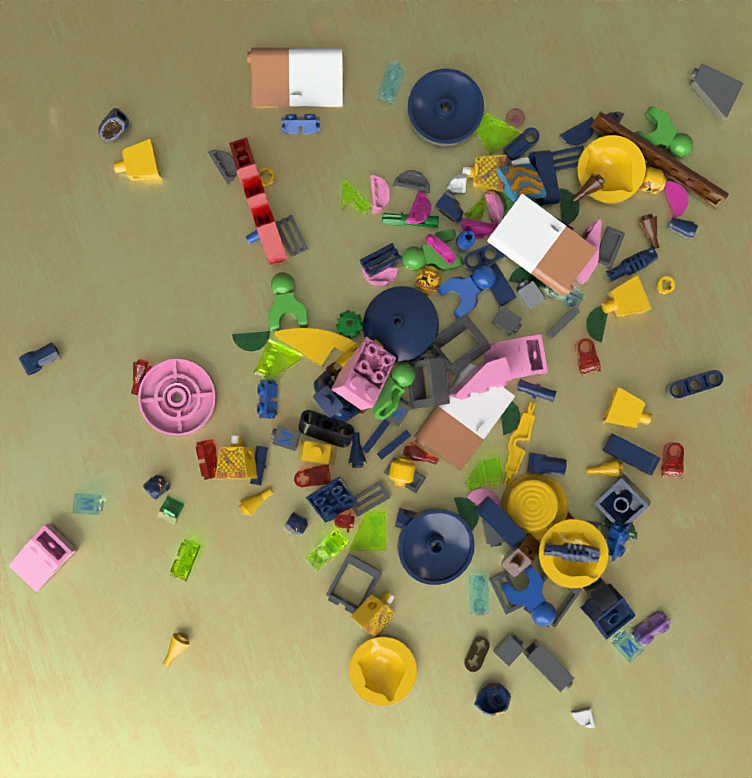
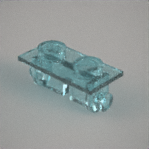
M387 63L376 99L395 104L406 69L400 67V63Z
M547 285L543 290V293L549 297L556 298L569 307H578L584 296L582 290L575 287L568 296L565 294L560 296Z
M469 575L470 614H489L488 575Z

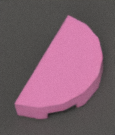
M370 174L372 211L375 213L381 211L388 204L390 189L384 179L378 175Z
M494 191L484 192L492 224L499 225L504 215L502 201Z
M389 267L369 278L362 268L365 279L376 286L390 284L395 280L399 272V267Z
M485 488L471 491L466 497L479 504L488 495L502 509L499 497L491 490Z

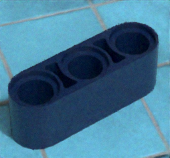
M551 151L530 152L528 155L529 161L539 174L547 194L545 198H537L535 201L539 206L558 204L560 192Z
M489 244L469 252L464 258L463 265L466 270L474 271L480 265L488 266L506 259L508 256ZM492 250L495 253V258L488 259L485 256V252ZM474 257L477 260V265L470 266L467 259Z
M711 370L671 382L666 386L665 392L671 399L683 398L718 387L723 383L724 378L720 371ZM710 374L716 377L714 384L709 381ZM693 379L698 383L696 390L692 389L690 385ZM674 385H677L680 389L678 395H674L672 392Z
M612 433L602 449L605 453L651 476L661 459Z
M488 495L474 508L483 520L513 550L527 537L525 532Z

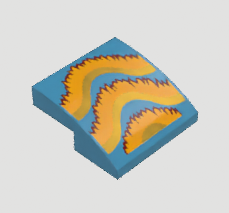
M531 163L498 167L496 174L505 183L504 192L512 201H517L521 194H524L529 199L546 197L547 194L543 182Z

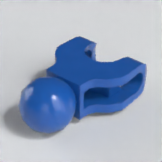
M480 265L476 267L472 275L466 278L457 276L448 279L437 288V292L439 295H444L454 291L460 295L461 304L454 311L455 317L459 319L476 308L479 293L494 285L496 274L490 266Z
M529 565L524 569L529 578V586L526 590L517 591L507 582H503L500 586L511 603L523 605L531 611V617L537 625L548 626L555 620L556 610L551 603L544 601L546 599L542 595L543 579L533 566Z

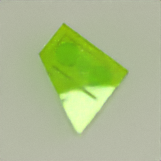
M488 113L483 114L482 121L475 131L490 155H493L522 134L517 129Z
M269 340L253 374L272 381L300 361L303 354Z
M386 511L366 512L349 547V551L386 550Z

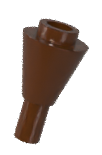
M592 173L581 190L572 196V199L577 203L583 197L604 189L605 186L603 184L605 180L599 173L597 175Z
M652 213L641 216L642 220L638 222L649 238L651 247L654 249L660 248L657 240V216L653 217Z

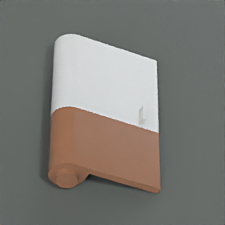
M251 48V52H247V61L251 63L252 106H343V48Z
M521 194L487 241L560 296L564 294L569 295L574 288L572 283L598 250L524 194Z
M470 363L462 369L448 388L449 393L475 367L473 364ZM491 386L487 392L480 394L473 392L470 393L471 397L462 400L449 395L450 404L435 406L414 435L417 438L415 442L423 448L428 446L459 470H462L515 397L504 387L497 388Z

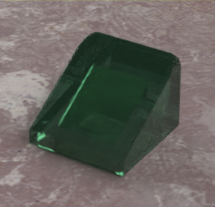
M167 496L159 510L158 517L175 525L185 504Z

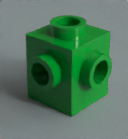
M350 310L339 314L340 318L337 319L338 324H336V328L340 335L344 334L345 337L350 339L361 335L360 331H363L362 325H364L360 314L356 315L355 311L350 312ZM348 320L353 321L352 327L346 326Z

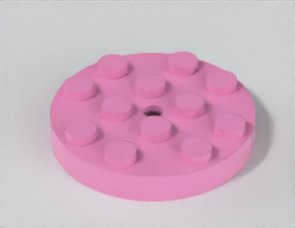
M170 359L155 365L144 376L138 393L140 411L148 424L161 433L173 436L188 435L201 429L213 415L217 400L215 385L210 375L199 365L184 359ZM176 394H180L182 396V399L180 401L175 400Z

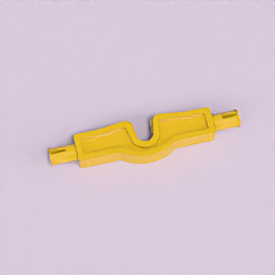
M532 402L528 403L526 413L523 412L517 430L509 438V455L504 467L506 475L503 484L507 483L510 486L513 474L517 475L526 451L517 447L516 442L518 440L526 442L530 440L535 420L533 413L537 405L536 403H533V405Z

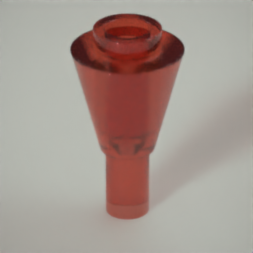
M138 359L137 362H133L131 394L138 395L141 382L152 367L148 365L149 362L146 360Z
M412 442L406 445L403 451L405 458L412 459V461L428 462L437 465L439 458L429 455Z

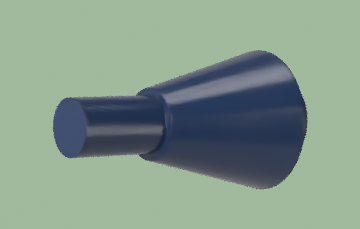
M354 432L348 465H352V468H363V464H367L360 444L359 432Z

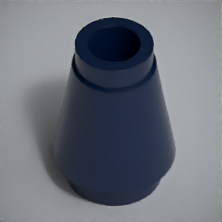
M672 217L668 228L685 239H693L698 225L694 224L695 222Z

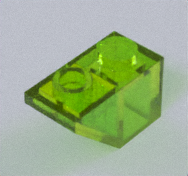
M495 457L478 461L464 483L465 487H470L471 491L480 489L482 484L488 483L489 486L499 485L500 481L504 480L500 458Z
M335 529L304 558L318 572L339 554L349 542Z

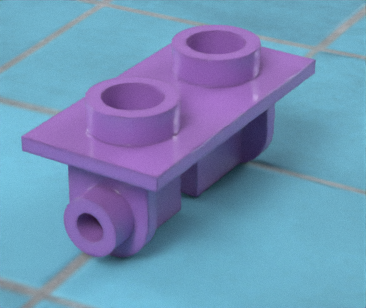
M663 611L657 612L648 619L652 626L648 627L643 622L633 629L634 632L631 634L635 639H640L638 641L640 646L643 644L648 645L659 632L663 634L670 629L671 620L670 618L665 620L667 616Z

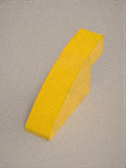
M314 328L284 329L275 331L273 334L276 338L321 367L324 366L334 349L344 354L357 344L347 337L334 332Z

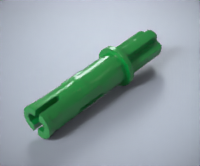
M403 212L401 214H382L383 224L400 225V227L438 228L439 216H429L422 223L408 224L406 221L409 214H403Z

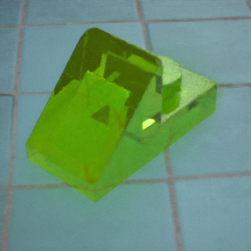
M344 179L342 181V211L354 202V208L359 213L363 211L367 215L372 210L371 205Z

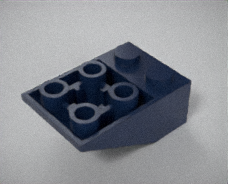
M340 476L306 497L325 523L334 520L339 514L350 510L358 503L350 488Z

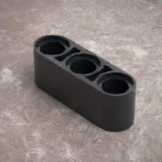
M305 410L301 414L298 429L302 434L341 448H346L351 444L354 435V427L351 424L335 418H329L312 410Z
M601 577L592 584L583 587L602 613L619 602Z

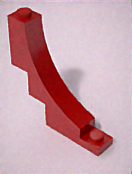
M245 137L230 142L229 145L236 170L270 265L280 263L288 259L249 141Z

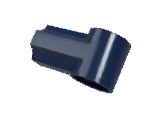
M533 127L527 128L520 136L503 148L507 157L514 161L531 147H534L540 137L538 130ZM528 133L533 134L535 141H527L525 135Z
M51 342L36 351L23 354L19 357V360L27 376L42 370L43 366L61 356L57 347Z
M529 453L527 472L565 476L566 459Z

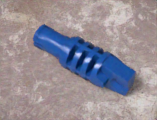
M463 231L456 238V245L461 250H468L475 242V234L472 231Z

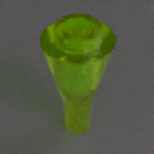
M485 194L480 201L464 213L467 219L482 220L487 204Z

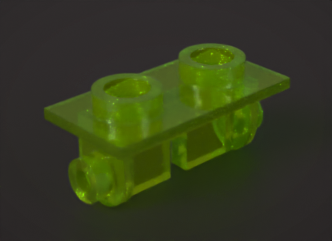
M184 539L177 553L181 559L174 560L170 569V576L179 577L187 581L201 545L190 539Z

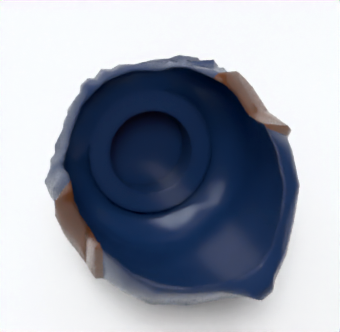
M488 683L478 691L474 705L485 715L493 717L501 715L508 710L512 697L509 690L500 683Z

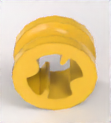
M263 167L258 171L263 185H270L274 182L275 174L271 168ZM264 172H268L271 178H268V181H264V178L261 177L262 174L265 175Z
M665 276L659 279L656 284L658 292L661 294L672 292L675 288L673 278ZM663 280H664V282H667V281H668V282L670 283V284L668 285V287L670 288L669 290H667V288H666V289H663V288H662V286H663L662 281H663Z

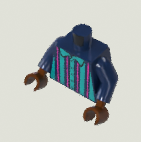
M333 362L314 381L315 393L313 398L329 418H337L344 422L359 413H365L368 409L360 410L357 407L353 410L345 398L332 390L335 382L331 376H334L335 372L341 371V368L338 370L334 369L336 362Z

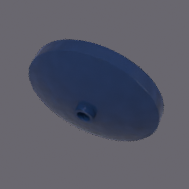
M437 69L425 74L415 83L408 99V116L413 128L423 139L436 145L448 146L465 141L478 129L484 113V99L479 86L470 76L455 69ZM446 107L449 110H447V112H444L443 108Z
M396 286L379 293L368 305L363 318L364 337H368L372 341L376 339L384 347L383 349L396 357L395 363L410 362L424 355L434 344L439 330V317L433 302L423 292L407 286Z
M430 508L412 516L403 526L397 543L398 557L405 571L415 580L428 585L446 584L458 578L468 568L475 548L473 533L466 521L457 513L444 508Z

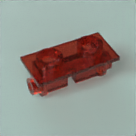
M213 439L197 442L195 449L198 460H205L204 463L199 464L201 477H204V480L216 478L218 461Z
M349 511V515H338L334 520L335 526L347 528V533H349L350 528H354L355 516H351L352 511Z

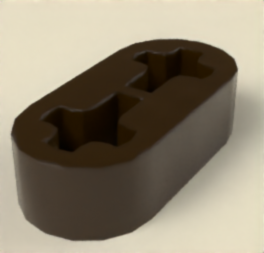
M477 636L473 639L465 656L464 665L470 672L480 670L489 651L490 644L484 636ZM484 640L486 647H482L479 653L476 652L478 649L476 642ZM477 655L476 662L478 665L470 667L468 660H473L474 656Z

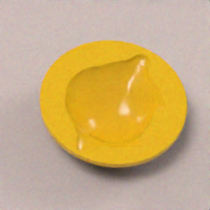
M616 135L600 137L591 142L582 152L578 163V178L581 186L586 183L592 173L595 175L599 173L603 177L605 188L589 196L605 203L621 202L634 195L642 185L646 172L644 156L637 145L627 138Z
M529 473L519 476L511 482L510 486H507L502 496V510L526 535L530 533L537 540H542L549 528L558 522L566 520L568 515V499L564 489L556 480L545 474Z
M568 519L556 523L544 534L539 546V560L545 574L553 582L567 588H581L595 582L604 572L608 562V546L605 538L595 526L583 520ZM567 542L596 547L600 550L599 561L576 562L563 560L558 556H545L544 545L545 543L562 545Z
M376 637L365 641L356 649L349 665V678L355 692L363 700L379 706L392 705L404 699L411 692L417 677V666L412 652L405 644L391 637Z

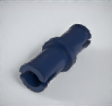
M520 379L516 390L532 395V398L536 399L538 397L552 403L557 392L540 386L541 384L537 383L535 385Z
M256 446L255 463L257 479H251L250 484L262 486L264 469L267 467L265 462L268 447Z

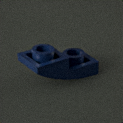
M495 262L490 267L495 271L496 280L489 289L500 307L517 298Z

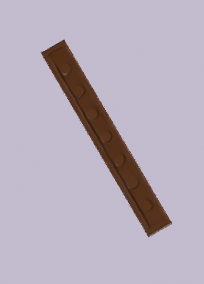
M601 111L591 123L590 127L603 136L616 135L632 141L642 152L647 164L662 170L664 175L714 207L718 208L727 199L729 193Z

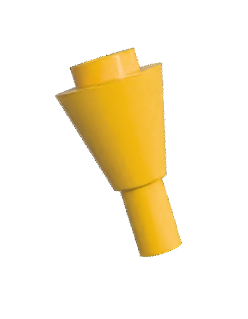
M617 458L599 466L587 467L588 475L601 474L620 477V474L623 473L622 462H618Z
M267 488L260 494L240 500L239 508L244 515L248 514L251 516L263 500L273 493Z
M178 632V634L174 633L172 635L168 655L163 661L164 666L169 667L174 658L190 644L185 634Z

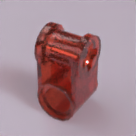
M588 338L578 340L575 343V352L581 376L594 371L601 372V365L594 342ZM582 342H586L589 345L586 353L580 349Z
M668 442L664 445L661 463L662 478L672 476L682 479L684 472V447L680 443ZM673 445H675L678 450L676 455L672 456L669 451Z
M329 464L298 471L294 476L295 484L299 487L326 485L331 482ZM301 473H304V476H308L305 484L297 480Z

